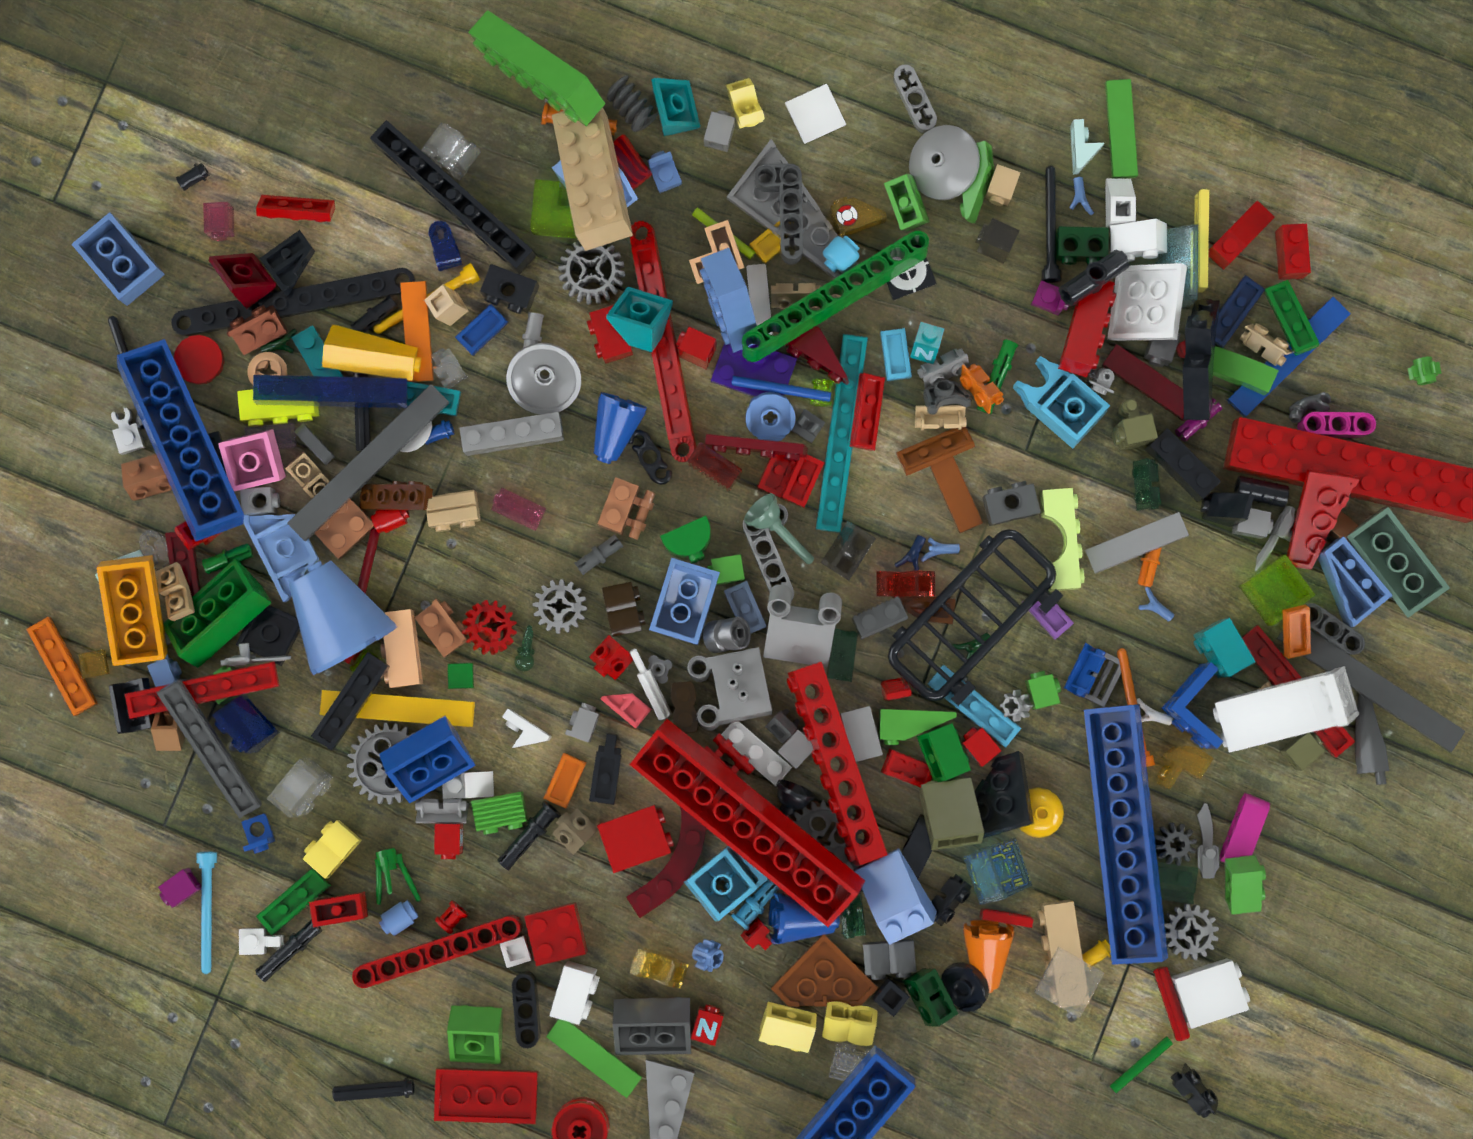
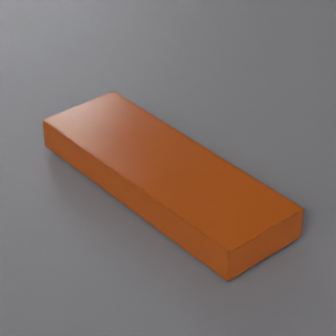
M962 427L961 430L952 428L898 451L896 455L906 476L974 448L975 444L966 427Z
M954 457L929 466L959 534L983 523Z

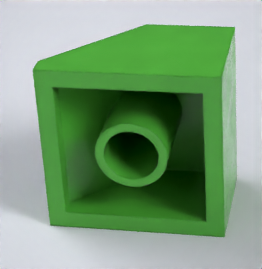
M451 1005L447 1028L450 1062L501 1063L502 1008Z

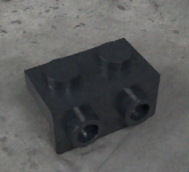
M140 678L125 683L109 685L110 699L118 734L138 732L152 727L155 714L129 719L125 694L150 689L149 678Z

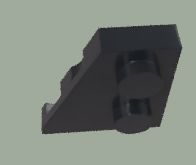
M298 230L259 259L282 292L288 296L315 253V250L303 233Z

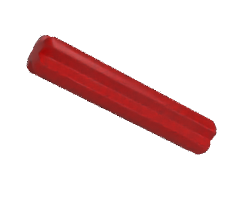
M1158 967L1153 973L1175 1039L1177 1041H1184L1190 1038V1033L1168 967Z

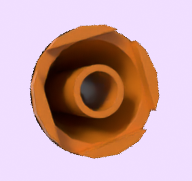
M972 920L971 925L968 926L965 923L963 929L969 964L983 974L988 983L989 993H992L995 989L999 988L1014 937V927L1010 924H1006V927L999 926V922Z

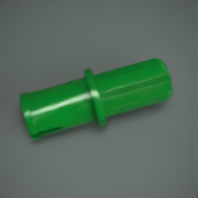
M244 544L228 551L223 549L222 553L203 559L202 565L205 572L209 575L212 572L225 568L234 559L241 562L251 558L253 551L249 544Z

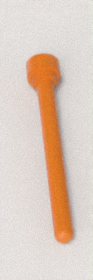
M1120 648L1117 651V656L1120 663L1127 705H1136L1137 699L1127 651L1124 648ZM1144 739L1147 767L1155 765L1153 755H1150V751H1147Z

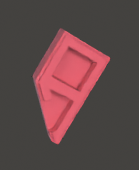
M633 693L602 696L600 698L635 729L652 710Z

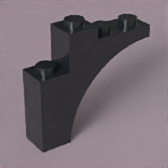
M1209 298L1195 300L1191 316L1187 318L1185 326L1186 355L1182 367L1184 420H1210L1214 350L1220 300Z

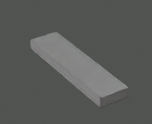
M1177 512L1085 551L1096 574L1188 537L1189 534L1180 512Z

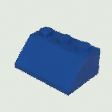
M446 716L379 754L385 773L409 803L475 766L458 732Z

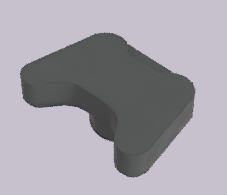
M946 379L938 380L934 386L925 388L923 394L929 414H936L940 407L950 404L969 407L972 401L970 394L959 383Z

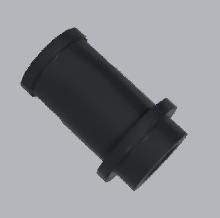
M195 163L194 168L177 176L176 180L180 187L186 191L201 180L206 181L210 174L203 163Z

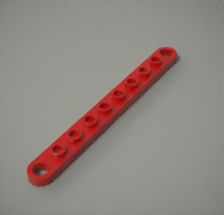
M634 222L631 225L633 236H630L639 290L668 299L655 230L648 222ZM641 227H646L648 230L646 239L638 240L636 237L637 230ZM670 313L662 339L651 354L671 449L670 452L675 460L686 463L694 459L697 447ZM682 443H687L690 447V451L685 457H681L678 454V447Z

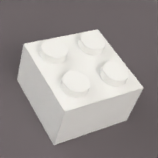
M568 961L565 964L550 1012L551 1017L578 1025L582 1019H587L593 1002L588 999L590 994L594 995L600 979L599 976H595L597 969L572 961Z

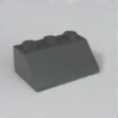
M690 998L614 999L613 1034L615 1055L691 1054Z

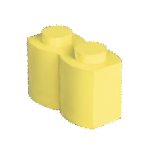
M336 820L334 823L332 821L327 823L321 830L323 836L318 842L313 840L304 850L306 855L303 860L325 879L333 875L362 841L340 820Z
M828 1002L822 1037L835 1042L848 1041L859 1046H870L873 1044L878 1011L868 1006L852 1007L843 1002Z

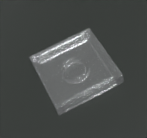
M1058 947L1034 992L1080 1018L1104 972Z

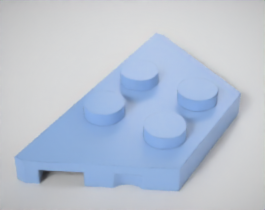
M295 514L244 515L243 523L282 601H289L292 595L287 579L301 572L302 576L308 574L307 568L318 562V555L310 540L304 541L287 524Z

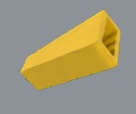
M332 325L323 346L322 367L412 381L415 372L420 371L421 357H417V347L342 326Z

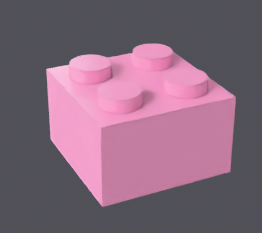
M273 429L218 443L226 474L233 491L280 481L286 477Z

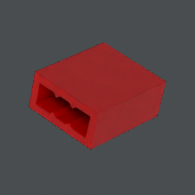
M654 804L597 825L613 873L672 852L670 847L674 846V842L670 832L665 833L662 823H665L666 819L662 808L657 809Z

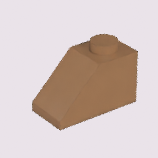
M169 711L156 713L151 727L156 751H181L185 735Z

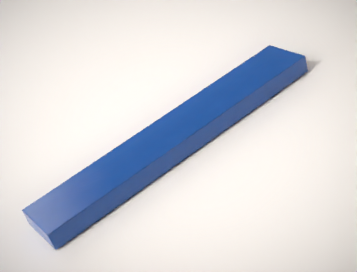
M1334 297L1326 302L1308 320L1319 343L1321 344L1350 313ZM1316 348L1297 356L1294 353L1284 355L1287 360L1283 366H1275L1266 361L1264 364L1279 370L1268 394L1263 396L1241 386L1227 401L1243 417H1246Z

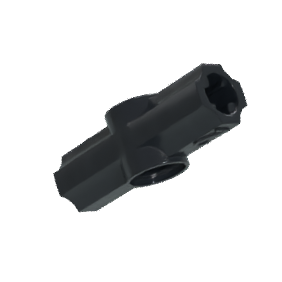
M1117 249L1098 262L1090 263L1086 270L1060 286L1058 291L1064 303L1071 306L1075 305L1088 295L1099 292L1104 284L1127 270L1130 264L1125 253Z

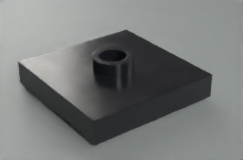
M269 605L245 626L236 646L239 647L240 643H249L250 652L260 657L288 656L300 632L298 619ZM274 661L279 666H282L284 661Z

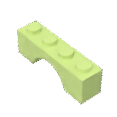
M1073 488L1042 490L1039 493L1041 517L1053 522L1059 528L1063 537L1062 552L1058 559L1052 563L1057 574L1056 580L1049 591H1054L1055 589L1058 591L1081 588V583H1084L1085 577L1083 568L1079 567V558H1082L1081 543L1077 544V534H1080V521L1075 519V509H1078L1077 494H1073Z

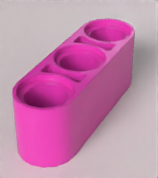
M1311 412L1302 417V420L1298 422L1297 428L1298 430L1333 438H1362L1374 431L1376 421L1371 414L1365 412ZM1308 419H1312L1316 423L1315 431L1308 428ZM1333 419L1340 422V431H1336L1332 427ZM1358 419L1365 423V431L1358 429Z
M1244 793L1219 856L1221 862L1225 863L1227 858L1252 856L1268 815L1270 802Z

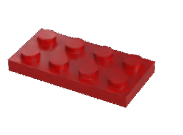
M436 1068L434 1121L536 1124L538 1071Z

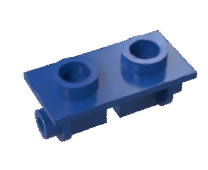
M1085 643L1064 688L1078 697L1085 698L1086 694L1089 695L1096 679L1091 676V673H1099L1106 660L1104 657L1106 652L1098 648L1095 649Z

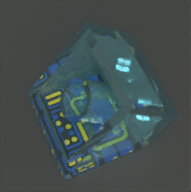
M1016 838L979 849L963 857L980 905L1003 900L1032 886Z

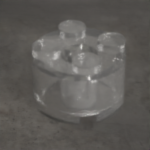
M442 122L421 150L441 169L443 167L447 168L448 172L458 180L465 176L481 153L479 148L472 142L469 143L465 140L460 132L446 123L442 124Z

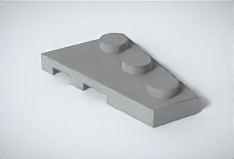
M646 1059L650 1139H677L695 1072Z

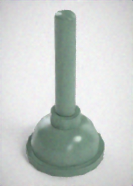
M770 493L757 500L747 511L744 522L758 529L768 528L770 531H775L806 564H811L814 561V557L781 524L782 520L779 518L780 507L777 503V497Z

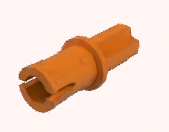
M1162 547L1144 554V558H1141L1142 566L1138 578L1139 585L1144 587L1152 586L1157 565H1160L1159 557Z

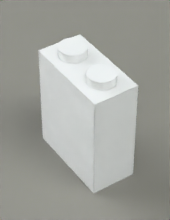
M1225 958L1171 976L1186 1024L1189 1028L1192 1029L1249 1010L1247 1002H1250L1249 994L1245 987H1241L1239 978L1242 977L1237 963H1233L1232 960Z

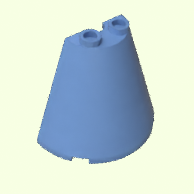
M319 561L307 568L308 574L302 576L301 572L287 579L312 675L338 664L397 628L396 624L332 561L324 565Z

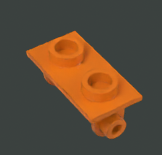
M963 364L960 377L963 388L969 390L974 396L977 405L983 407L990 414L992 404L999 405L1003 402V393L993 382L984 385L990 381V378L981 366L972 364L967 368Z

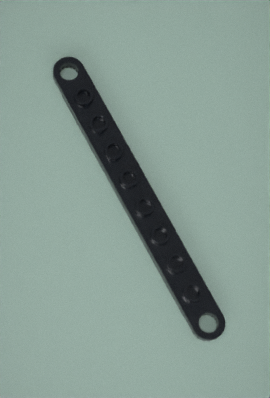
M397 268L292 289L288 296L282 291L269 293L248 309L239 300L182 310L174 314L171 325L173 330L181 336L203 334L228 329L231 327L230 323L239 317L246 319L252 316L251 312L262 305L265 308L273 305L280 318L387 298L389 295L390 297L400 295L401 287L396 284L397 277L402 274L407 275L409 282H415L416 279L410 270ZM184 317H189L191 320L190 327L186 330H181L178 322Z

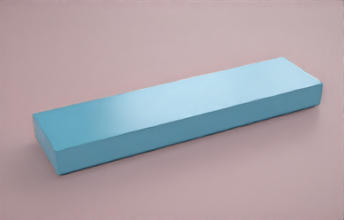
M945 665L941 666V669L951 678L954 673ZM936 672L927 685L937 691L947 681ZM975 690L959 706L951 700L954 696L951 692L945 697L949 703L976 725L983 727L987 734L1004 748L1008 746L1021 730L1016 723L1008 717H1004L1000 710Z

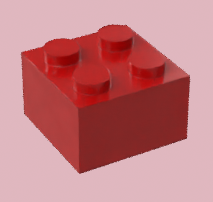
M576 902L529 913L524 916L536 966L584 955L588 952Z

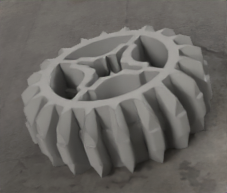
M574 242V251L569 248L565 250L569 258L565 256L560 258L561 262L566 264L558 266V270L564 273L559 276V280L565 282L562 288L564 290L571 289L568 293L571 298L578 293L577 302L579 303L586 297L587 305H591L592 298H595L597 304H601L600 297L603 295L607 301L610 300L608 292L610 291L616 295L618 291L614 285L622 286L623 282L618 278L625 277V272L618 270L624 267L623 261H617L620 259L621 254L619 252L612 254L615 250L613 245L606 248L605 244L585 251L583 246L579 247L578 243ZM591 253L600 255L596 256L593 260H587L582 257ZM606 260L612 265L609 280L601 273ZM575 263L582 269L577 283L572 279V268ZM585 266L587 268L595 267L597 275L595 274L592 276L591 274L590 276H588V272ZM592 282L598 283L601 286L597 289L583 288V286L586 287Z

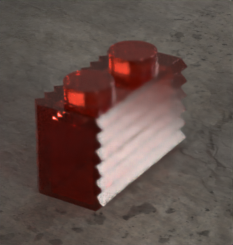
M702 442L698 444L688 459L689 467H693V470L697 469V472H701L710 481L713 480L714 484L718 483V486H722V489L726 488V492L732 489L742 474L741 468Z

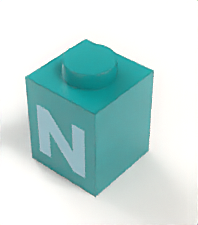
M920 322L910 358L934 364L944 328Z

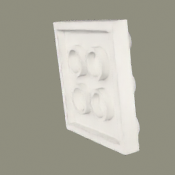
M1182 263L1130 265L1127 270L1116 276L1114 293H1117L1111 308L1107 339L1112 341L1177 340L1187 266Z

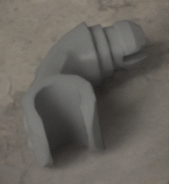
M1322 392L1294 402L1289 407V419L1293 423H1298L1302 420L1306 410L1315 409L1317 412H1328L1330 410L1328 404L1331 403L1330 395Z

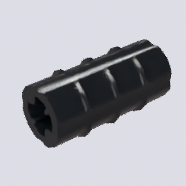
M1238 476L1234 493L1254 495L1253 501L1285 507L1289 496V486L1253 479V477Z

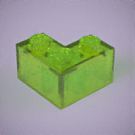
M535 179L530 226L533 235L577 238L570 207L561 206L562 187L560 181Z

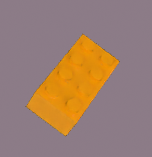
M153 556L101 561L96 568L113 666L164 660L168 649Z

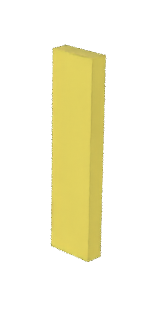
M1200 189L1194 196L1193 291L1203 293L1208 288L1209 190Z

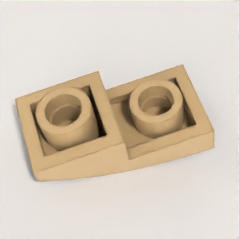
M304 451L285 467L311 499L330 482Z
M176 562L155 571L158 592L165 596L168 619L176 621L194 613L192 596L180 564Z

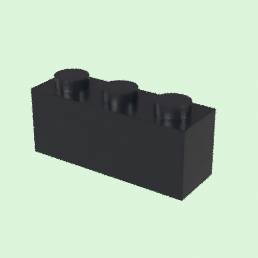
M1168 428L1157 436L1158 438L1144 449L1196 502L1204 499L1221 482Z

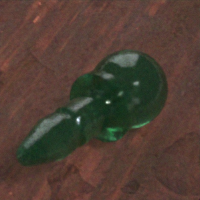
M531 625L527 626L523 634L522 647L517 648L518 654L514 660L516 668L524 672L529 671L534 665L532 655H534L535 650L532 649L533 629Z

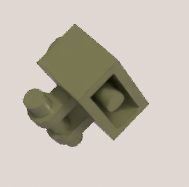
M1128 399L1118 407V415L1124 418V420L1114 426L1115 431H1112V439L1114 445H1118L1119 451L1149 445L1158 438L1153 415L1140 416L1136 401Z

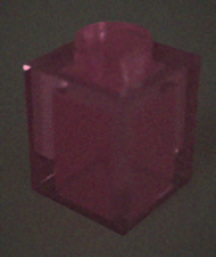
M229 202L203 203L204 233L214 241H225L227 237H234V208Z

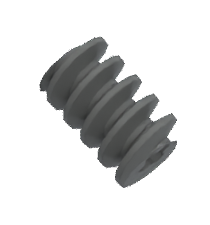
M626 75L610 87L607 100L613 102L615 109H619V115L625 117L627 124H632V131L638 132L648 127L656 119L658 113L650 114L654 108L652 105L644 107L647 102L646 98L638 100L642 92L640 90L632 92L635 84L626 85L629 76Z

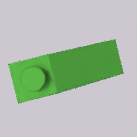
M879 709L878 738L884 740V745H899V740H907L955 718L957 712Z

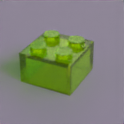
M1286 554L1277 557L1238 585L1267 626L1280 622L1283 619L1284 609L1301 606L1316 596Z

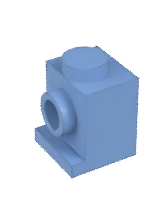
M168 654L164 660H157L147 665L155 687L171 684L180 679L179 675L182 674L177 661L173 662V659L169 658Z

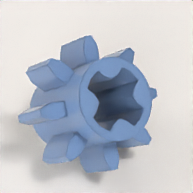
M704 939L703 943H698L692 952L693 959L697 961L695 967L712 972L713 968H718L724 959L723 952L719 950L721 944Z

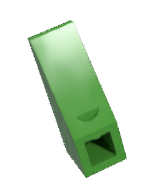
M986 141L976 143L980 154L979 170L972 185L962 193L963 203L960 204L962 217H965L971 224L977 220L994 173L992 146Z

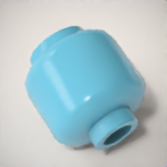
M846 235L843 238L837 236L823 251V256L826 258L824 264L833 273L837 270L845 273L859 259L858 250L860 248Z

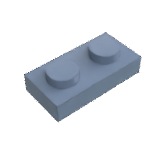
M747 581L724 590L734 616L742 617L747 621L751 634L767 627Z

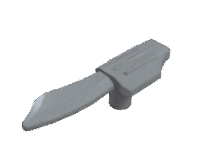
M1285 506L1283 512L1280 513L1272 528L1271 536L1257 555L1255 572H1258L1264 565L1279 537L1290 542L1292 535L1290 528L1295 521L1294 507Z
M240 643V655L226 658L220 662L221 666H242L255 662L284 661L291 659V656L256 657V654H250L249 643Z
M1204 803L1197 814L1202 835V845H1199L1197 848V867L1201 872L1202 878H1215V873L1220 867L1219 848L1216 845H1212L1213 823L1208 804Z

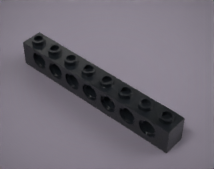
M387 120L370 137L377 149L518 274H521L536 257L534 251Z

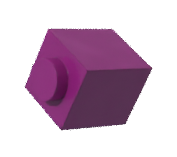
M190 868L182 869L158 887L161 891L159 895L167 906L177 907L199 892L201 884Z

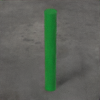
M1167 1036L1115 1080L1110 1085L1111 1089L1117 1094L1173 1045V1042Z

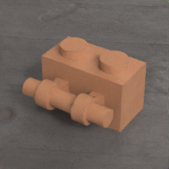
M615 477L597 523L598 526L622 536L626 526L631 527L629 537L638 540L641 531L644 532L646 524L644 523L649 510L652 511L654 503L652 502L656 493L646 490L644 498H638L639 486ZM634 505L640 507L635 520L629 518Z

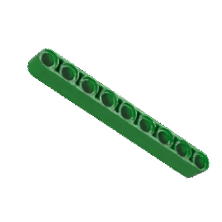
M922 231L909 233L749 330L742 337L743 357L750 362L763 359L920 263L926 258L928 253V235ZM913 245H919L921 248H915ZM899 257L901 260H894L893 258ZM878 269L882 272L875 273L872 270ZM852 282H859V283H861V284H860V285H854V284H852ZM838 294L841 297L834 298L831 295ZM811 307H819L820 309L812 310ZM797 319L800 322L792 323L790 320ZM778 332L779 334L776 336H772L769 333ZM751 344L758 345L757 348H749L748 346Z

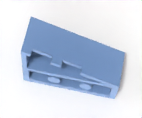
M1345 537L1335 539L1318 556L1342 621L1349 627H1355L1393 596Z

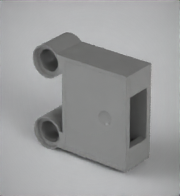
M783 584L773 586L769 593L767 606L770 617L763 657L808 665L822 661L823 667L828 668L835 625L841 619V597L836 593L822 595L819 602V610L791 606L792 591L788 586Z
M759 647L707 658L695 656L689 660L688 673L693 681H706L711 673H713L720 709L713 705H704L699 709L697 719L699 725L704 730L712 731L719 725L772 715ZM696 664H703L706 666V670L703 674L697 675L692 671L693 667ZM707 712H712L716 715L715 721L710 724L702 721V716Z

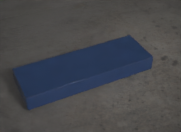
M1246 275L1243 276L1220 308L1215 339L1216 347L1224 348L1265 291V288Z

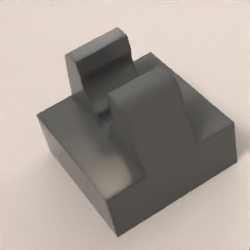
M804 409L791 431L812 444L825 422Z
M788 709L779 711L765 726L782 744L798 729L797 727L800 722L799 719L791 722L786 717L790 712Z

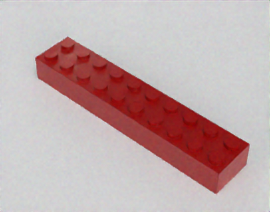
M1243 417L1235 419L1232 423L1223 466L1225 470L1301 487L1304 485L1307 469L1358 476L1360 480L1356 487H1353L1349 495L1351 498L1463 523L1473 521V468Z
M666 719L629 764L825 926L829 927L859 894L865 882L862 877L670 720Z

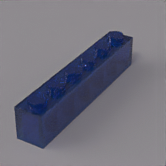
M253 375V401L256 405L407 408L409 383L407 378Z

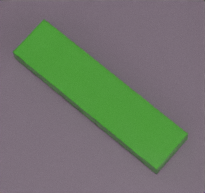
M1131 79L1107 80L1105 82L1112 179L1137 178L1138 167Z
M559 1019L546 1036L626 1098H628L642 1079L639 1073L571 1022Z

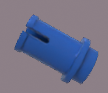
M442 420L441 424L433 426L430 437L425 444L428 445L446 437L451 439V436L455 435L452 423Z

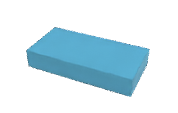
M905 328L880 331L886 380L911 378Z

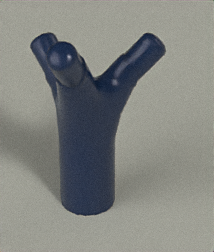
M917 535L909 552L894 564L897 568L909 561L913 563L914 570L918 571V558L926 538Z

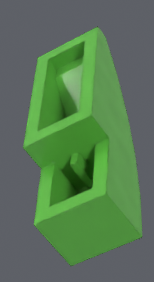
M1215 346L1214 376L1238 387L1244 386L1263 396L1269 393L1279 370L1246 356Z

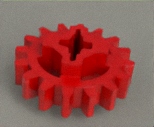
M484 600L481 605L476 603L472 606L473 610L470 609L465 613L468 618L462 621V624L467 626L462 631V634L469 635L466 643L473 642L474 651L479 647L482 648L481 652L483 655L488 653L489 650L492 655L498 653V650L503 652L507 649L506 645L509 646L514 642L511 637L517 634V631L512 629L517 622L510 621L513 613L509 612L506 614V605L499 608L497 607V601H493L490 605L487 600ZM477 617H478V618H479V623H478V624H475L476 619H477ZM501 631H504L503 636L501 638L500 633Z

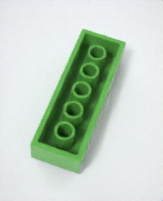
M487 10L468 32L474 39L472 44L480 52L485 53L483 58L491 66L494 67L497 64L502 73L509 78L514 76L517 83L523 88L527 89V87H530L533 94L540 100L546 98L550 106L559 112L561 109L565 111L564 114L572 122L576 123L579 121L587 126L606 104L585 75Z

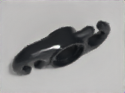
M640 429L635 430L628 443L633 444L636 436L643 437L644 442L642 445L632 446V450L637 453L641 465L653 482L659 485L668 483L672 478L671 470L666 471L664 478L656 476L658 469L668 468V465L661 457L660 451L647 432ZM648 450H652L657 454V459L652 464H647L643 461V454Z

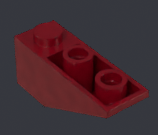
M815 326L785 344L787 347L786 351L795 358L801 356L808 360L807 364L816 371L824 370L828 373L827 377L833 382L849 384L845 371L819 327Z

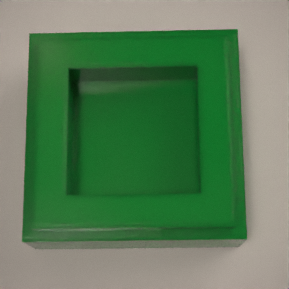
M474 663L448 664V689L474 688Z

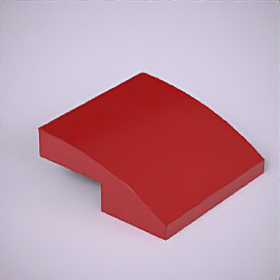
M808 454L807 458L800 457L799 461L784 459L785 455H775V458H769L756 488L805 508L824 462Z

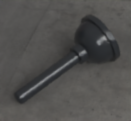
M779 779L777 781V797L779 802L782 803L780 810L788 818H790V815H794L795 810L803 809L815 798L814 793L801 785L787 780Z

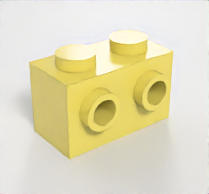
M767 1002L760 1025L759 1041L765 1042L768 1045H777L790 1048L793 1051L809 1053L816 1030L817 1014Z

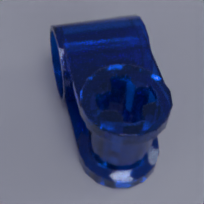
M443 221L432 223L428 232L439 272L463 265L458 246L455 243L449 225ZM442 229L444 238L439 239L437 236L438 230Z

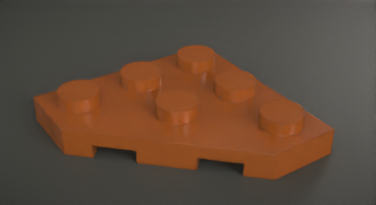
M826 935L820 936L771 987V990L789 1007L827 1006L828 1002H843L851 1006H861L878 989V986Z

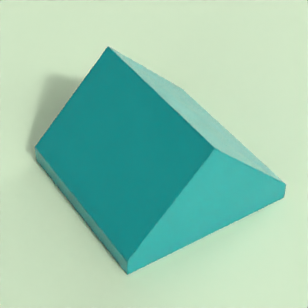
M651 79L664 137L701 127L689 80Z

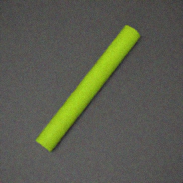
M698 207L692 214L693 217L706 227L718 223ZM734 235L739 252L751 260L756 252Z

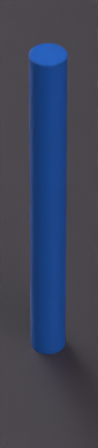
M734 375L732 379L733 386L827 402L831 400L832 392Z

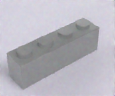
M559 412L460 427L462 448L467 456L565 440Z

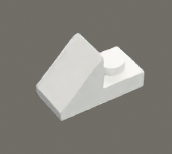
M507 709L503 715V718L507 720L506 726L515 732H518L519 729L523 731L512 748L549 741L552 737L511 709Z
M493 771L465 772L442 785L443 799L493 797Z

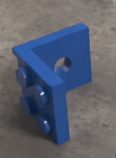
M1211 662L1200 664L1161 708L1166 714L1173 717L1171 723L1179 731L1183 732L1185 730L1192 736L1190 740L1200 749L1203 747L1205 749H1217L1224 742L1186 708L1187 704L1217 672L1218 668Z

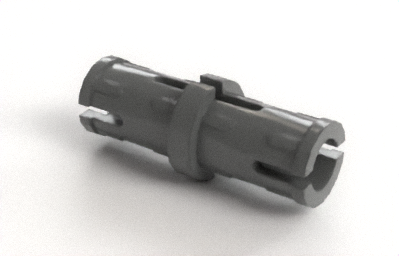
M614 534L598 547H592L591 552L577 562H574L582 575H585V573L599 563L604 564L606 558L624 546Z

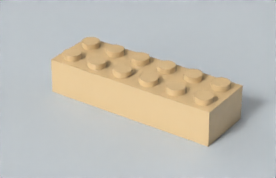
M603 107L587 126L579 121L576 123L572 122L564 114L565 111L553 114L552 119L575 235L584 250L587 251L633 236L608 116Z

